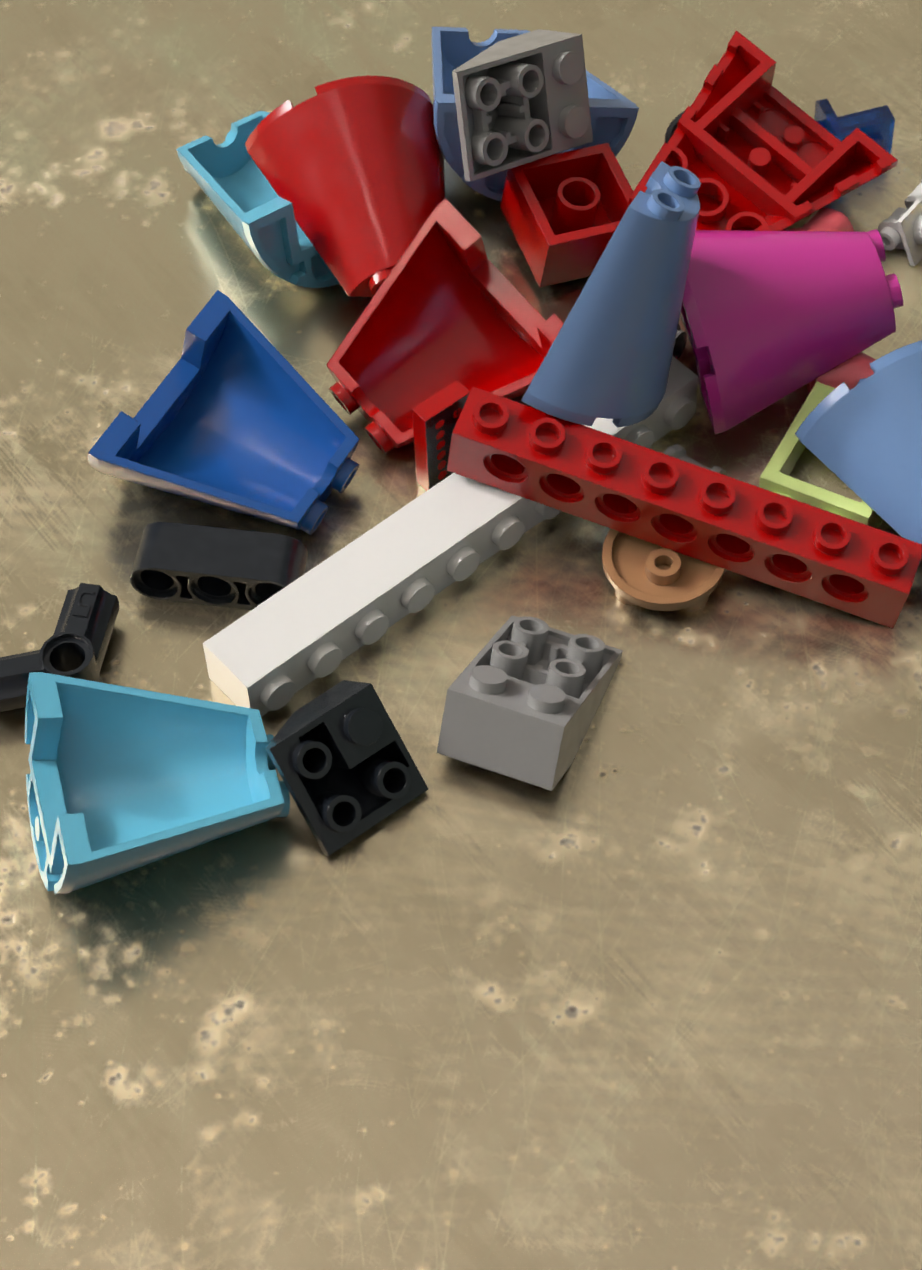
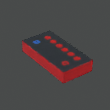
M458 380L450 383L412 409L417 483L425 491H428L453 474V472L447 471L452 432L470 393Z

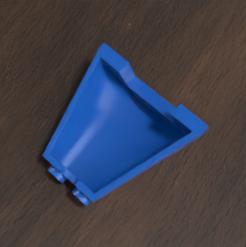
M217 290L186 329L181 359L134 418L122 411L118 414L88 452V463L90 467L107 476L293 529H301L312 535L328 511L329 506L324 502L332 490L343 493L359 468V464L351 460L359 438L231 299Z

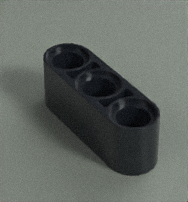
M154 522L148 524L143 530L130 575V583L140 594L157 600L252 610L304 574L308 551L306 546L299 540L282 534L173 522Z

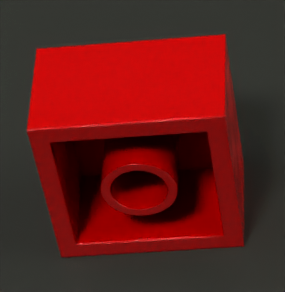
M609 143L553 154L507 170L500 207L540 288L591 275L630 205L629 197L633 190Z

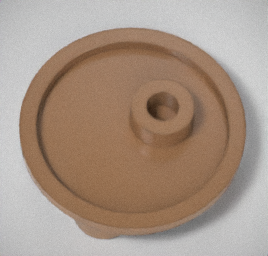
M613 529L608 531L603 542L602 564L606 577L615 589L616 598L621 603L629 606L637 605L656 611L698 610L706 605L709 595L719 585L726 571L725 568L706 563Z

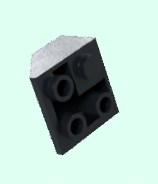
M341 681L296 710L265 748L321 850L327 856H330L428 790L424 779L371 683Z

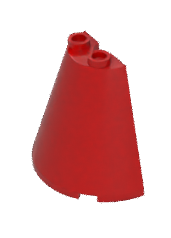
M355 76L334 80L314 87L317 95L296 106H293V103L287 100L257 125L246 140L245 146L247 152L277 195L293 203L296 222L348 296L373 297L435 207L445 199L444 155L436 138L434 109L429 95L414 84L401 79L386 76Z
M445 198L435 207L326 364L336 381L329 388V391L349 415L357 409L370 423L364 430L383 453L387 454L394 447L398 449L414 442L413 407L456 380L469 391H471L473 386L510 400L525 394L564 323L555 313L547 320L541 316L487 258L482 236Z

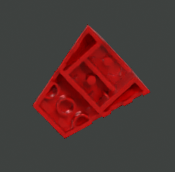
M736 30L728 42L727 50L717 65L714 64L705 78L703 88L691 106L688 105L679 119L675 132L669 141L663 144L629 197V204H631L640 190L646 191L647 187L645 185L660 162L663 161L671 167L679 166L688 169L701 182L697 192L700 210L696 230L782 231L896 167L898 160L858 127L842 142L772 86L776 61Z

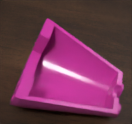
M877 229L868 232L696 230L680 314L696 358L699 389L715 434L731 429L896 332L894 309L904 305L903 296L895 273L885 276L881 263L886 261L885 249Z

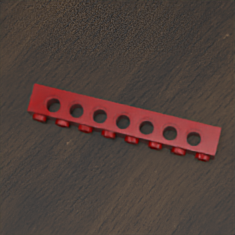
M473 386L452 432L447 471L706 563L725 568L734 573L892 629L909 596L922 557V544L590 427L554 417L533 407Z

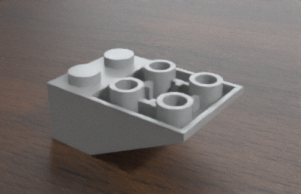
M538 29L498 41L452 71L465 181L472 182L593 141L582 34Z
M512 615L447 689L437 753L552 791L573 763L621 660L623 650L607 646L601 639L592 635H573L551 628L546 622L538 618L516 617Z

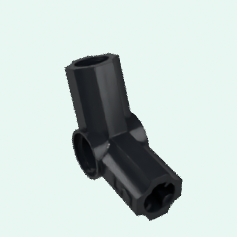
M80 583L79 587L68 590L54 635L44 642L40 650L0 657V712L26 707L27 685L30 672H44L102 682L100 670L120 609L117 596L108 593L100 585Z

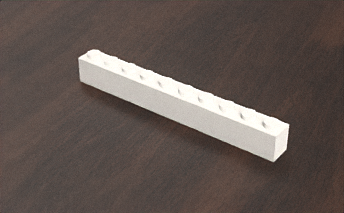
M672 355L666 392L658 408L651 416L637 424L624 427H616L612 422L613 419L596 417L592 426L587 427L650 448L654 442L673 429L679 430L683 428L696 414L698 376ZM453 473L205 641L203 648L209 678L236 706L258 709L261 717L270 710H278L285 706L300 689L318 677L322 678L331 674L343 659L363 645H370L378 641L386 633L387 629L409 613H416L424 609L439 592L455 581L465 580L474 573L482 562L500 550L511 548L520 540L525 532L544 519L554 518L561 511Z

